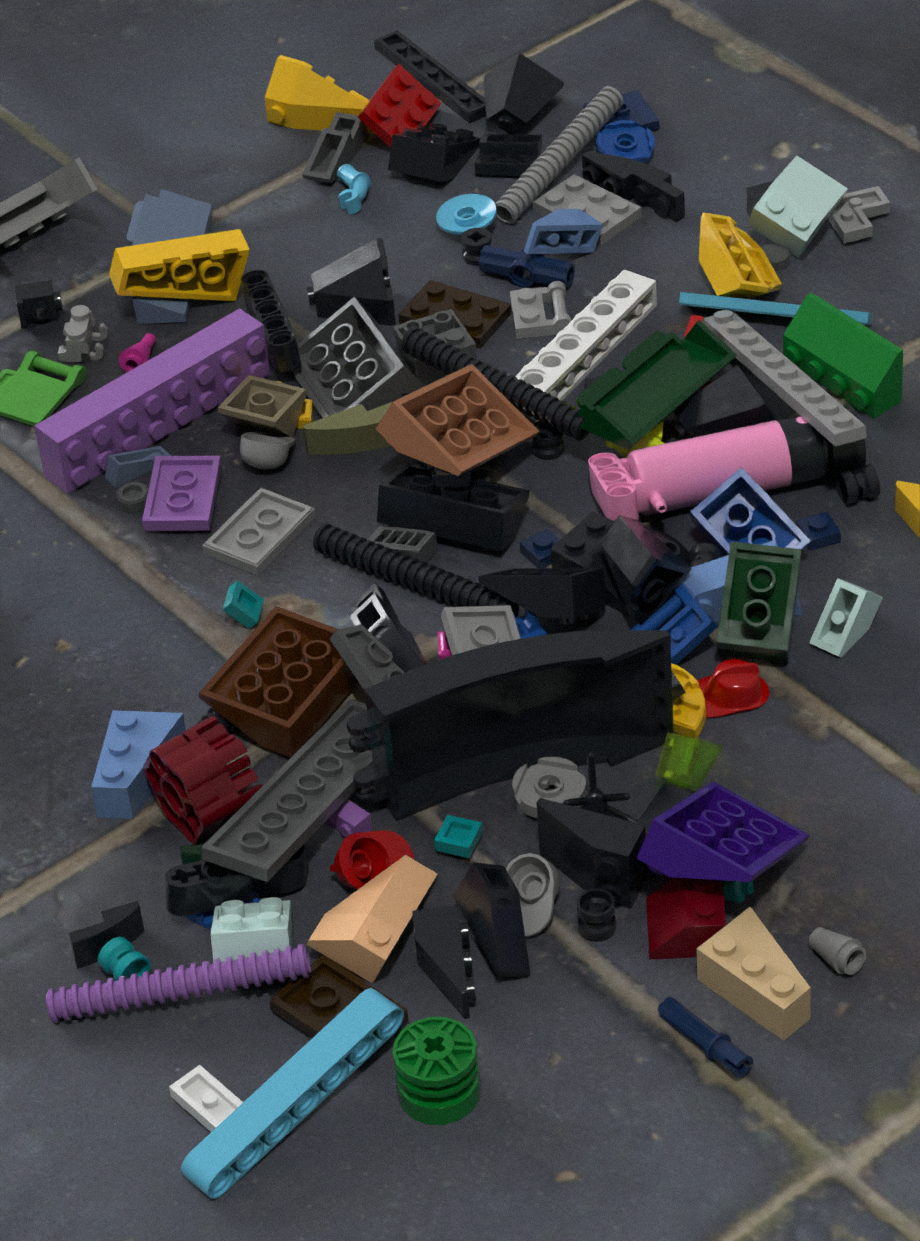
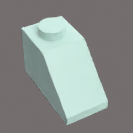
M837 578L809 643L838 657H842L869 630L883 597Z

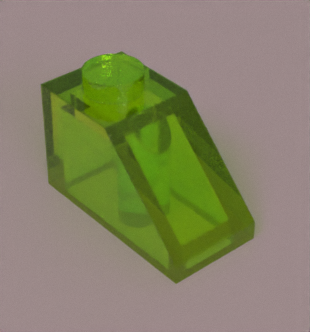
M667 732L656 775L665 777L668 782L688 788V785L701 786L720 755L723 745L689 735Z

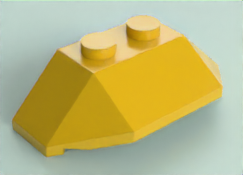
M703 212L700 222L699 262L716 295L751 299L780 290L782 283L764 250L746 232L736 227L737 223L731 217Z

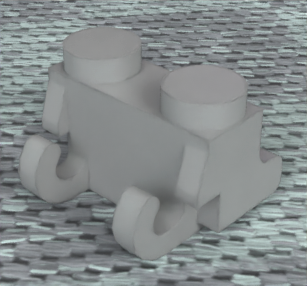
M85 305L74 306L70 311V322H66L63 329V334L66 336V346L61 345L59 347L57 359L60 362L99 360L103 357L104 347L101 343H96L94 348L96 352H90L92 341L105 340L108 335V327L101 323L99 326L100 333L93 332L92 326H95L96 320L91 310Z

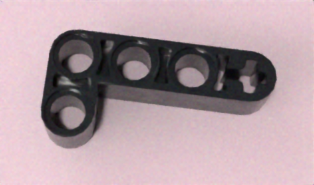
M303 844L268 882L223 868L205 860L175 866L169 869L165 875L166 909L175 916H190L215 910V906L230 900H240L244 903L256 898L261 899L300 889L306 882V848Z

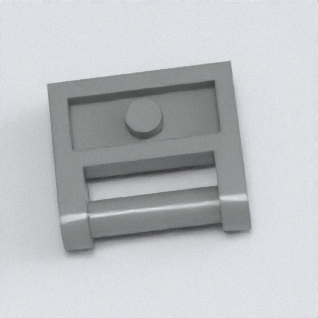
M554 281L548 287L523 288L510 291L516 339L557 335L560 330H563L571 322V317L567 314L565 297L567 292L563 282ZM552 302L555 317L546 320L543 303Z

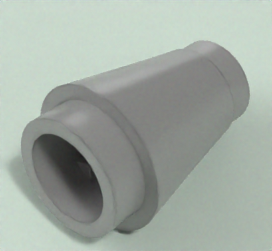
M823 927L816 928L810 935L809 946L837 973L853 975L862 968L866 960V950L858 939L827 930Z

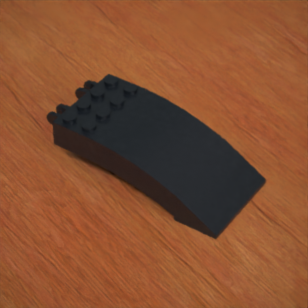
M667 630L574 631L506 641L465 651L428 663L364 689L367 710L356 714L357 716H353L347 721L348 733H351V737H349L350 750L356 753L372 750L373 764L359 769L354 774L353 780L358 788L355 793L357 802L363 804V806H368L369 804L372 805V803L382 801L396 822L464 793L513 779L520 767L527 764V768L536 765L539 758L560 757L572 761L577 766L587 765V753L593 752L595 764L608 763L610 767H613L674 741L670 634Z

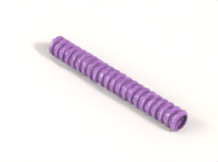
M298 944L296 949H293L292 946H286L285 951H281L280 948H274V953L263 950L262 955L252 952L250 957L245 958L244 954H241L235 960L230 956L226 957L224 962H221V959L218 958L212 964L209 961H203L201 966H198L197 963H191L190 968H186L185 965H179L178 970H174L173 967H168L166 972L157 969L151 975L150 972L146 971L140 977L135 973L131 974L129 979L126 976H120L118 981H115L114 978H108L106 983H103L102 980H96L95 985L85 982L83 987L73 984L71 989L62 986L59 991H55L54 988L48 989L46 994L47 1011L53 1023H59L60 1018L70 1021L72 1016L81 1019L84 1017V1014H88L92 1017L98 1011L103 1015L107 1014L109 1009L112 1012H119L120 1007H123L124 1010H130L132 1005H135L136 1008H142L143 1003H147L148 1006H154L155 1001H159L160 1004H165L167 999L176 1002L182 996L187 1000L193 994L198 998L202 997L204 992H207L208 995H214L215 990L225 993L227 988H231L232 991H237L238 986L249 989L250 984L260 987L262 982H267L268 985H271L277 979L282 983L288 977L293 981L297 980L299 975H302L303 978H309L311 973L310 960L307 948L304 944Z

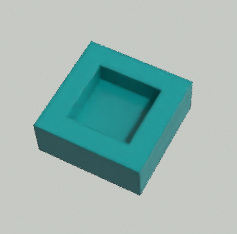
M237 580L229 586L223 611L250 629L258 623L264 599Z
M447 815L434 839L435 851L470 858L483 834L482 822Z

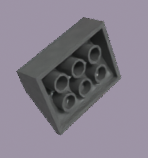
M355 297L297 344L301 365L291 372L301 387L306 389L307 396L312 400L313 405L322 418L360 404L369 411L401 398L402 393H412L423 387L373 316Z

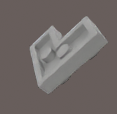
M879 186L846 193L827 219L843 243L856 242L873 236V225L868 218L890 213V201Z

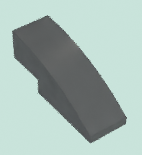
M335 113L329 129H322L302 174L303 178L331 183L338 178V169L344 164H350L368 132L366 125L357 118V115Z

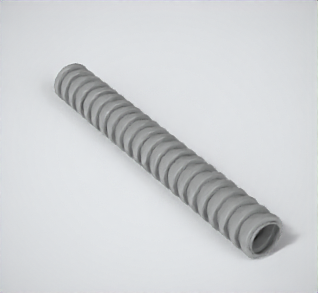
M611 86L604 87L533 162L525 173L520 176L515 184L495 203L497 209L496 216L502 222L513 224L608 120L611 119L618 109L622 107L624 100L617 89Z

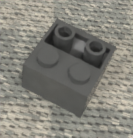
M452 309L439 311L433 315L409 320L403 324L393 326V333L400 354L423 387L447 376V374L443 373L442 370L435 369L434 366L427 365L426 362L419 361L418 358L411 357L410 354L402 352V338L411 327L416 326L421 331L424 330L429 335L432 334L437 339L440 338L445 343L448 342L453 347L456 346L461 351L464 350L469 355L477 357L476 343Z

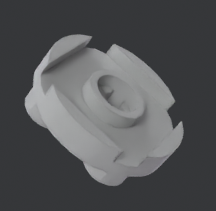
M560 757L539 758L538 764L532 765L529 768L525 764L517 770L512 781L516 809L521 815L537 818L536 802L539 798L563 804L564 800L581 797L586 790V778L584 774L582 775L578 772L576 764ZM549 785L555 786L554 790H543L547 789Z

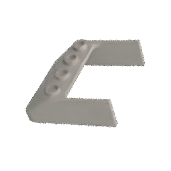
M80 157L41 181L0 202V244L4 248L20 240L18 234L26 230L28 235L43 228V220L50 217L51 221L54 222L68 214L65 208L98 190Z

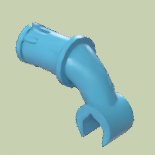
M344 164L338 169L337 176L339 181L349 186V189L342 191L338 199L342 210L346 208L348 215L361 210V201L367 195L371 179L366 173L358 172L352 165Z

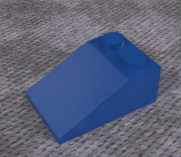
M742 467L690 511L691 519L695 526L713 545L721 549L725 556L729 555L731 541L760 545L776 540L779 547L802 550L811 543V540Z

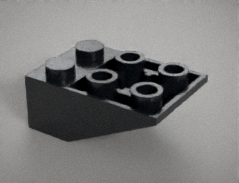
M430 123L429 127L417 126V129L405 128L404 132L393 134L388 170L439 182L452 180L477 151L481 138L473 136V131L456 129V132L447 130L446 125Z

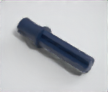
M667 997L663 1003L659 1004L658 1012H660V1017L701 1048L709 1061H717L736 1078L740 1079L748 1074L751 1067L743 1062L745 1061L747 1064L753 1065V1058L736 1047L731 1042L728 1034H719L673 997Z

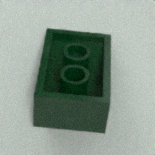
M731 541L716 641L718 655L789 663L802 549Z

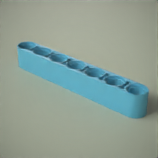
M369 988L364 990L189 1152L181 1165L182 1176L211 1199L222 1196L395 1034L403 1022L404 1011L375 989Z

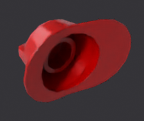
M741 659L725 660L715 668L713 675L697 680L705 698L706 718L722 717L759 708L767 702L770 696L769 686L764 679L759 677L757 663H749Z
M393 831L357 832L348 835L344 839L335 855L334 864L329 868L330 872H336L342 884L350 889L358 890L403 856L407 855L414 859V855L407 841Z

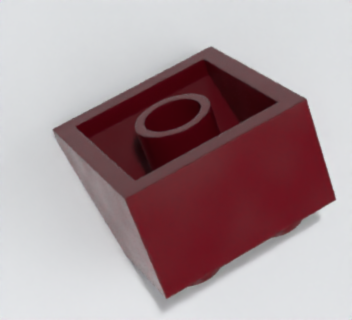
M673 877L646 897L649 960L697 958V948L726 926L723 880Z

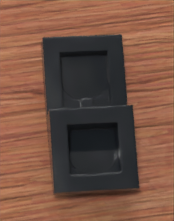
M138 901L101 911L103 923L68 933L77 969L98 962L99 952L111 939L120 936L125 937L132 943L145 932Z

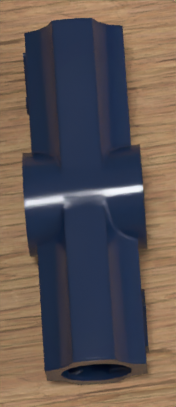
M485 245L481 250L479 259L480 271L509 277L519 287L527 288L533 283L548 286L554 281H560L569 290L573 284L575 264H572V262L547 258L543 254H526L524 252L525 248L518 252Z

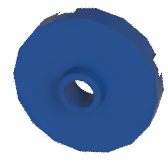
M631 120L610 122L604 126V130L599 131L597 134L596 153L615 155L648 163L654 155L655 137L650 129L646 127L645 130L639 126L640 123Z

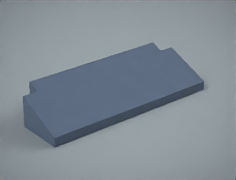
M163 189L160 190L159 198L146 194L144 201H139L135 204L126 237L127 242L133 246L208 234L213 214L212 204ZM124 296V299H132L138 324L187 322L192 299Z

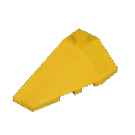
M280 55L276 60L265 94L267 121L292 129L322 131L323 128L329 129L336 112L358 116L369 99L354 90L347 92L335 85V79L330 76L324 78L312 71L313 66L304 61ZM367 127V134H375L371 129Z

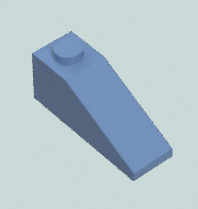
M557 209L532 224L524 252L526 254L594 253L603 224L581 209Z

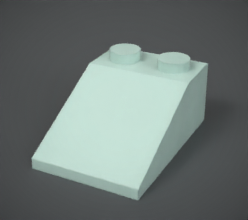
M796 155L753 208L747 225L774 243L787 247L791 254L799 258L845 195L848 188Z

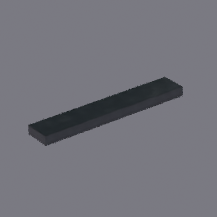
M398 30L374 40L375 49L393 64H400L436 98L469 124L486 117L485 98Z

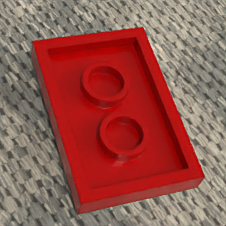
M398 64L392 69L357 118L391 148L393 134L402 133L405 128L417 129V126H425L441 105V102L416 80L410 72Z

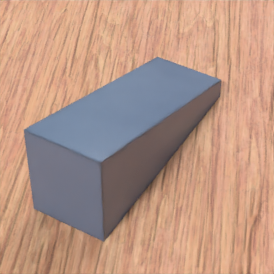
M161 446L108 455L105 479L117 488L153 470L155 456L171 455Z

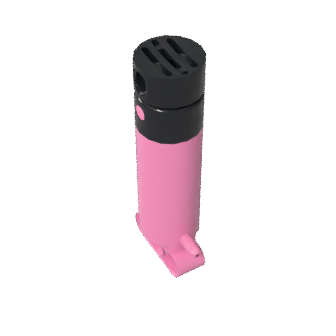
M851 405L844 406L850 413H852L857 419H859L856 411ZM798 415L633 450L628 454L627 458L619 459L618 456L612 453H598L588 459L592 494L606 518L614 521L619 515L638 520V513L646 517L697 506L741 467L764 491L823 479L827 475L829 477L836 476L838 472L845 470L855 472L859 467L866 465L865 439L835 447L802 416Z

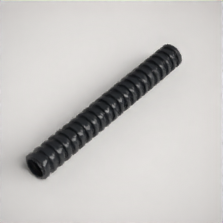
M416 326L411 327L404 334L401 350L406 354H410L411 357L418 358L419 361L426 362L427 365L434 366L435 369L442 370L447 375L473 364L520 412L523 411L524 414L532 416V418L540 420V422L548 424L552 428H556L561 433L565 432V435L573 437L577 441H582L590 433L580 428L586 419L576 415L580 410L579 408L576 409L575 406L568 405L567 402L559 400V398L551 396V394L543 392L529 383L526 384L521 379L518 380L517 377L497 367H493L489 363H485L482 359H477L474 355H469L464 350L461 351L456 346L453 347L448 342L445 343L440 338L437 339L432 334L429 335L424 330L421 331Z
M328 523L322 524L315 532L313 548L317 552H323L334 559H340L342 562L349 563L355 567L358 566L359 569L367 570L369 573H375L377 576L384 577L390 581L393 580L394 583L410 587L414 591H419L425 595L428 594L429 597L437 598L439 601H446L447 604L455 605V607L510 605L516 618L518 616V604L482 586L480 583H473L472 580L464 579V577L459 575L455 576L452 572H446L442 568L429 565L427 562L419 561L417 558H411L409 555H402L399 551H393V549L378 543L376 544L371 540L367 541L364 537H358V535L353 533L350 534L348 531L333 527Z

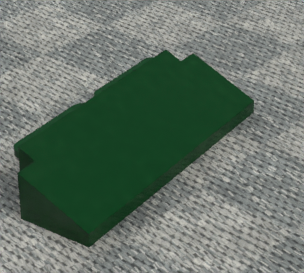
M700 320L694 324L683 340L673 331L667 335L661 331H655L622 359L621 366L624 369L623 372L618 368H610L577 396L575 401L580 410L576 415L586 419L580 428L630 450L730 364L737 354Z

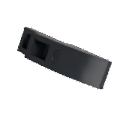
M587 152L582 155L583 179L628 201L634 198L675 222L685 217L684 192L672 186L671 174L646 163L620 156Z
M374 583L350 606L353 614L350 616L353 624H362L393 653L392 661L405 673L426 665L427 662L412 633L400 623L385 591Z

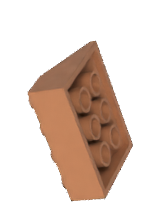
M473 364L393 401L376 427V430L397 452L457 476L536 437L540 432Z

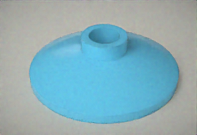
M464 194L451 198L442 204L437 211L436 220L438 226L445 232L462 235V233L471 228H486L495 219L497 209L494 201L487 196Z

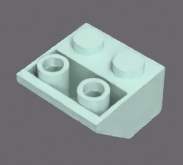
M269 897L260 900L259 903L246 904L240 900H230L215 906L210 933L213 963L218 958L221 959V962H224L226 957L230 956L235 960L241 954H244L246 958L250 957L252 952L262 955L263 950L274 953V948H280L281 951H285L286 946H292L293 948L291 900L282 901L277 897Z

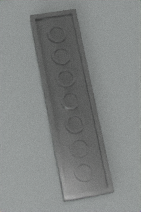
M349 699L201 847L202 860L268 882L357 789L353 780L356 771L373 764L372 750H366V752L362 753L350 750L349 737H351V733H348L347 730L349 718L366 711V704Z

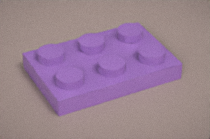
M155 456L142 519L144 531L210 530L222 468L221 456Z

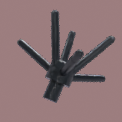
M588 752L589 788L583 792L581 797L564 800L563 804L569 806L582 805L581 809L600 814L607 812L619 819L637 823L638 820L608 805V802L629 800L630 794H605L601 789L597 788L595 757L593 752Z

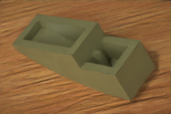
M392 402L369 411L360 404L303 425L306 452L311 455L350 454L391 446L376 430V427Z

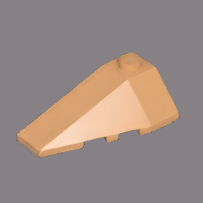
M407 855L403 856L325 913L306 945L373 984L413 917L412 911L417 910L435 880L437 873Z

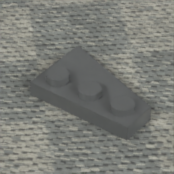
M362 624L336 630L330 638V641L363 689L405 673L392 661L393 653Z

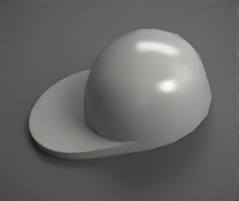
M247 432L241 436V458L246 464L257 469L279 468L285 463L289 448L295 444V439L275 433Z
M527 853L513 859L506 867V870L519 891L525 937H531L540 933L552 918L554 898L560 888V878L558 871L551 862L540 855Z

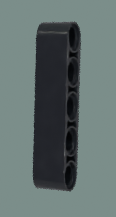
M252 270L245 273L241 277V283L247 308L253 318L264 324L267 353L273 368L278 372H290L297 369L301 365V358L296 336L268 273L264 270Z

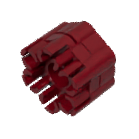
M215 716L205 719L180 735L150 750L146 763L143 765L144 773L163 815L192 844H197L216 833L262 787V784H258L255 787L250 785L259 780L253 769H245L251 765L250 757L247 754L226 765L248 751L239 738L236 739V736L232 734L228 735L222 723L214 726L218 723V718Z

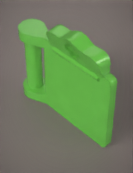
M28 351L17 371L4 369L0 372V416L31 426L40 423L50 417L74 388L82 385L87 376V369L80 365L71 367L43 358L39 352ZM39 369L48 373H52L66 378V381L58 380L34 371Z

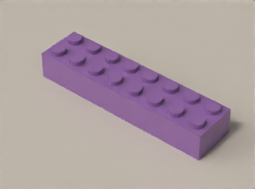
M239 308L34 425L44 477L68 494L106 472L108 455L145 449L220 405L248 375L260 378L268 377L270 375L264 324Z

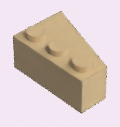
M751 907L747 908L697 948L698 981L783 1041L811 1019V987Z

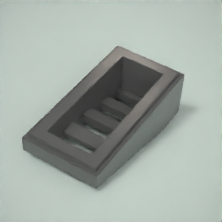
M379 526L367 539V541H374L376 544L378 543L393 549V551H399L402 555L406 554L411 558H417L419 561L428 562L438 551L436 533L426 530Z

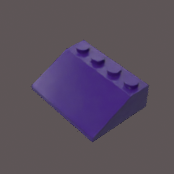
M712 781L653 819L637 859L646 863L652 872L659 875H667L668 877L751 882L808 840L809 834Z

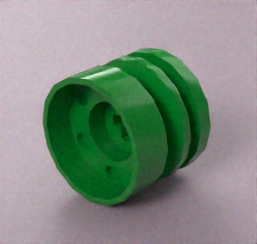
M448 1017L420 1019L402 1029L394 1041L392 1053L395 1063L397 1094L402 1110L412 1119L427 1125H446L457 1122L470 1114L479 1102L481 1092L477 1043L472 1031L463 1023Z

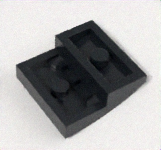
M484 133L479 142V155L475 161V175L521 176L540 156L542 135Z

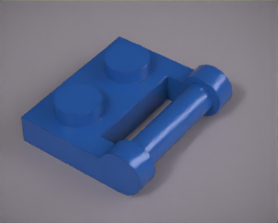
M684 583L675 589L676 594L642 625L638 623L631 629L657 630L681 607L686 605L659 629L667 630L670 634L671 663L675 665L718 628L717 624L697 600L695 594Z

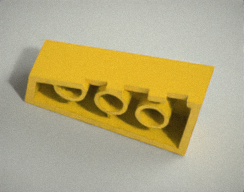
M240 229L115 248L109 276L117 295L236 301L250 249Z

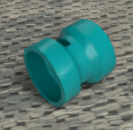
M120 936L108 941L102 947L97 959L98 965L105 972L113 975L115 981H118L120 976H126L129 979L131 974L135 973L140 977L143 975V972H150L151 969L150 960L141 952L135 951V947L125 937Z

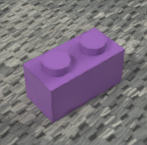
M348 799L325 822L327 826L333 827L344 837L357 832H369L372 830L370 813Z

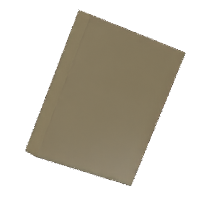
M248 375L218 407V413L236 424L293 438L306 397V389Z

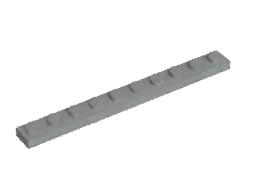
M721 310L715 312L714 316L704 318V325L737 354L736 359L835 447L867 438L866 425L736 313L730 310Z

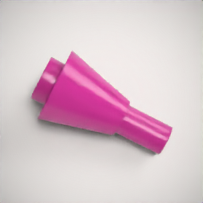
M147 333L140 342L121 352L119 355V365L125 373L150 360L151 348L156 342V337L151 333Z

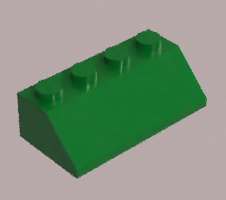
M812 292L808 294L783 334V355L812 380L829 389L835 395H838L873 419L901 403L903 349Z

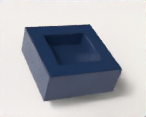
M828 512L796 520V525L811 540V543L806 546L809 551L841 542V532Z
M545 529L521 541L520 553L537 568H546L552 564L551 548L560 539L549 529Z

